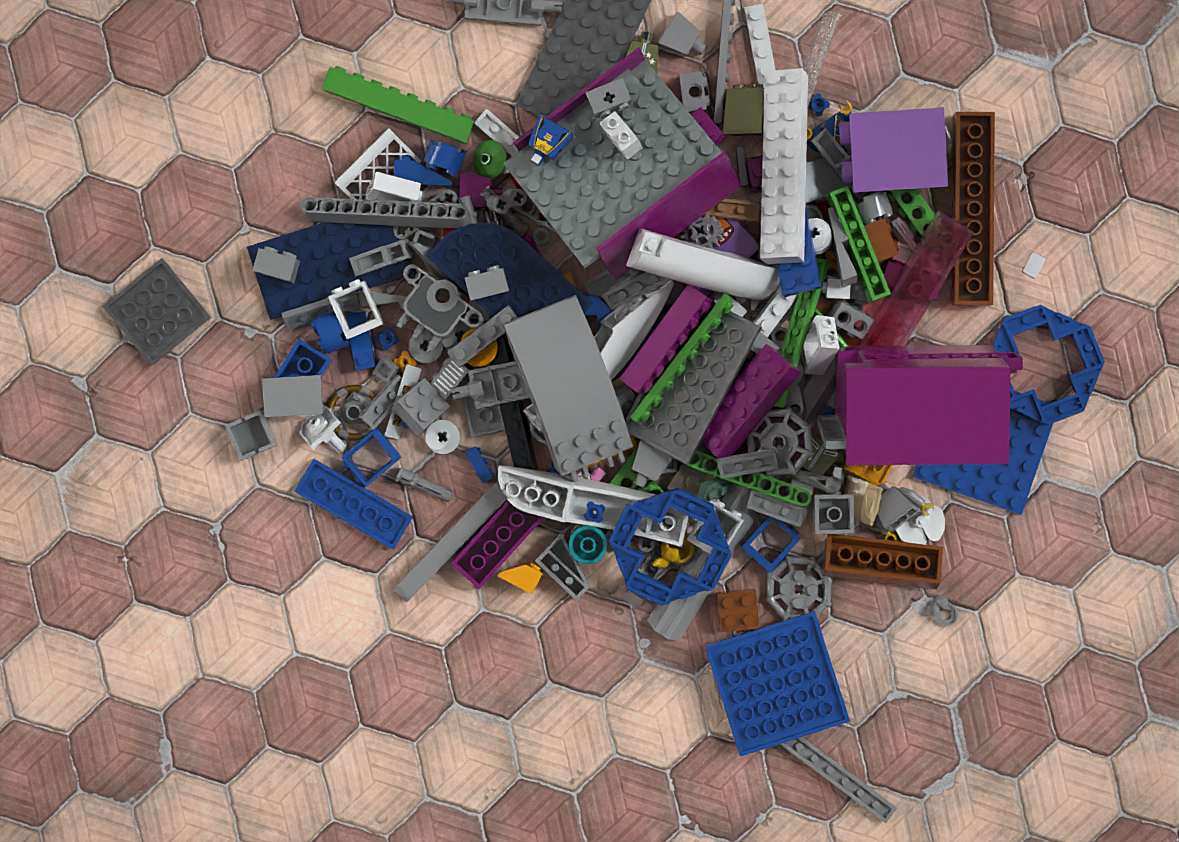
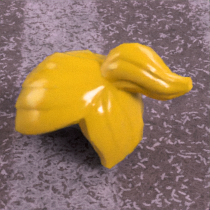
M689 533L686 534L682 547L662 542V556L654 560L651 564L652 567L656 566L662 569L666 568L670 562L678 564L687 562L693 556L695 549L694 544L686 540Z

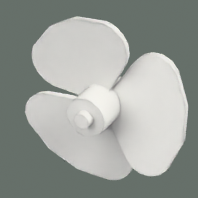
M922 497L925 503H930L927 497ZM926 506L924 509L929 515H925L922 507H919V512L896 529L898 536L903 542L926 545L927 538L925 534L931 541H938L945 530V517L942 509L938 506H934V510L930 506Z

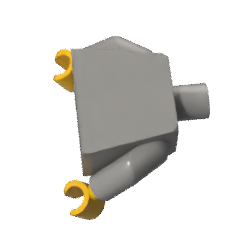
M883 483L878 486L883 490L874 523L880 532L886 535L885 540H890L888 536H893L894 540L897 541L898 535L893 531L919 512V507H922L925 515H929L924 508L930 506L934 510V506L931 503H925V500L913 490L905 487L897 488L895 486L888 488Z

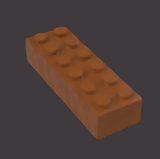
M828 534L825 539L822 576L937 590L941 582L943 547Z

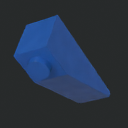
M398 156V160H394L393 176L428 185H452V181L410 160V156Z
M366 311L347 314L349 328L367 322ZM368 330L350 338L356 371L375 368L376 361L370 331Z

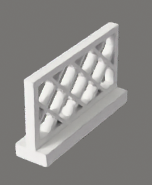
M387 128L334 183L351 199H356L354 196H359V199H361V196H366V194H361V182H371V180H361V172L364 169H373V176L375 169H386V174L389 175V169H393L394 166H388V155H410L417 163H420L421 160ZM393 140L400 145V153H388V145ZM378 155H386V166H375V158ZM351 182H359V194H351L346 187Z

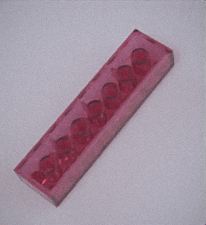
M938 209L890 288L891 294L884 298L873 316L875 321L863 340L860 338V346L906 345L973 235L974 231L972 228Z

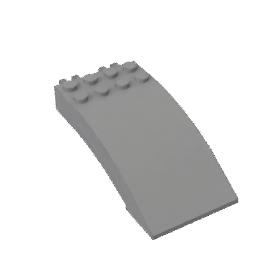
M576 295L504 323L503 326L514 359L527 387L555 469L559 474L563 476L570 473L573 482L578 481L576 470L581 468V472L586 478L589 476L587 466L597 461L606 459L608 466L613 467L614 462L611 456L617 454V459L620 463L625 462L622 451L633 447L606 366Z

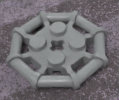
M791 407L771 409L747 437L748 453L756 452L754 436L758 437L760 441V450L758 451L775 448L777 462L786 461L788 467H778V469L764 471L767 473L766 475L769 477L771 475L784 474L796 475L805 462L814 455L811 428L813 427L796 414ZM785 416L783 422L772 423L770 417ZM789 418L802 429L796 431L788 424ZM766 421L767 427L761 433L757 432L756 430ZM803 432L805 448L799 446V434ZM776 437L783 438V446L779 445L777 447L775 445ZM797 451L802 452L803 454L793 464L791 458Z
M786 555L770 573H766V598L764 601L782 619L781 621L802 615L789 614L792 608L803 609L804 613H809L807 607L817 600L821 603L812 611H815L816 616H818L832 604L831 586L833 577L822 576L823 567L814 556L797 557ZM792 564L807 565L805 570H794ZM787 566L789 567L790 571L782 578L777 577ZM812 567L822 579L816 580L810 574ZM774 580L778 581L780 585L779 594L773 595ZM824 583L823 599L818 597V585ZM796 584L798 586L803 585L802 594L794 593V586ZM781 598L787 604L786 611L775 601L776 599Z

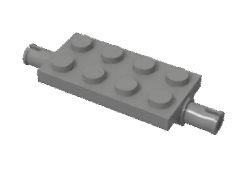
M446 0L447 3L464 4L465 19L541 26L542 13L544 11L562 12V1Z
M516 361L468 371L470 378L468 385L451 388L452 393L460 392V394L452 395L454 400L470 396L475 401L476 409L530 398Z

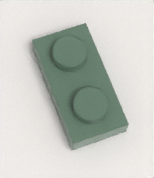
M717 477L702 482L697 497L709 501L724 496L728 492L729 481Z

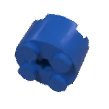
M430 139L423 160L426 162V167L436 170L438 167L445 168V173L455 176L457 172L460 173L467 151L462 149L460 153L457 152L458 148L442 142H438V145L434 144L435 140Z
M334 311L317 317L311 322L314 332L317 333L318 337L320 336L317 340L325 354H330L350 346L349 339H346Z

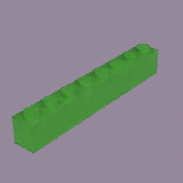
M335 66V68H329L322 86L323 91L467 145L475 123L471 120V116L461 113V116L454 114L453 109L443 106V109L438 108L436 103L429 100L422 102L417 100L418 96L407 93L406 96L400 93V89L389 86V89L382 87L383 83L373 79L369 82L364 80L363 75L355 72L353 75L348 74L346 69Z

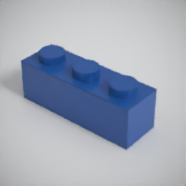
M475 446L465 452L482 483L493 478L494 473L491 468L487 467L488 462L486 458H482V451L479 447Z

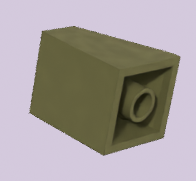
M752 84V88H744V85H733V89H727L723 134L729 136L763 135V84Z

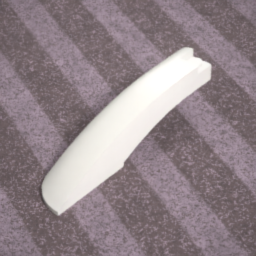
M639 228L626 264L628 267L752 300L770 299L780 287L777 266L734 253L692 244Z
M672 280L619 306L600 321L602 325L594 339L611 381L629 361L655 323L674 285ZM532 403L523 412L540 432H543Z
M501 465L498 467L500 488L513 506L524 512L561 522L578 523L614 530L627 504L655 495L579 477L578 481L573 482L571 476H561L557 473ZM592 501L594 504H603L605 506L602 522L597 523L596 521L585 519L584 514L586 513L588 502ZM669 507L662 523L643 515L634 535L682 547L689 527L690 516Z

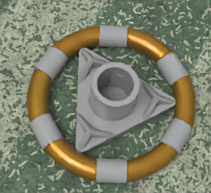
M348 385L337 390L330 398L327 406L334 415V407L337 400L345 394L352 392L338 418L341 422L339 425L365 424L358 417L365 409V406L356 392L366 395L371 400L377 395L371 389L362 385ZM337 426L333 431L344 439L361 440L373 430L368 427L361 433H350Z

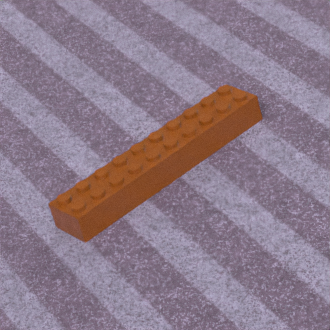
M955 112L953 114V260L951 306L993 305L995 112Z

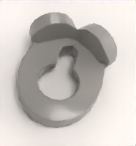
M946 596L936 597L935 603H930L927 607L928 615L933 616L941 625L950 626L957 620V610L954 605L948 602ZM939 607L950 610L951 616L946 620L942 619Z

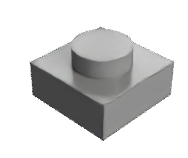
M384 356L378 362L373 373L387 384L397 373L399 367Z

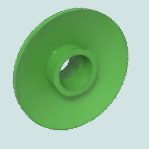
M487 140L476 148L473 163L475 170L480 176L491 179L496 178L506 168L503 163L507 161V153L501 143Z

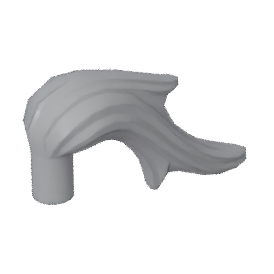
M798 470L796 475L790 474L794 479L824 490L829 494H836L841 488L838 477H826L803 470Z

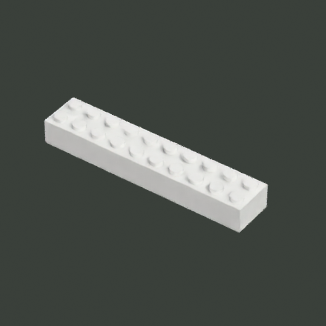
M802 68L765 71L760 259L766 264L804 262L808 75Z

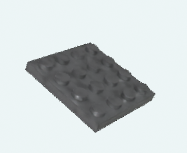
M163 258L103 306L151 366L156 364L212 318Z

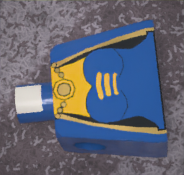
M540 114L528 143L529 147L535 150L530 161L538 166L541 165L545 157L554 161L573 139V133Z

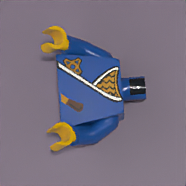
M846 100L847 106L844 108L839 103L838 107L841 111L812 130L807 127V144L811 150L820 153L811 140L825 128L840 144L839 122H849V114L852 113V105L848 100ZM840 145L844 149V151L850 156L851 152L849 151L848 147L846 145Z

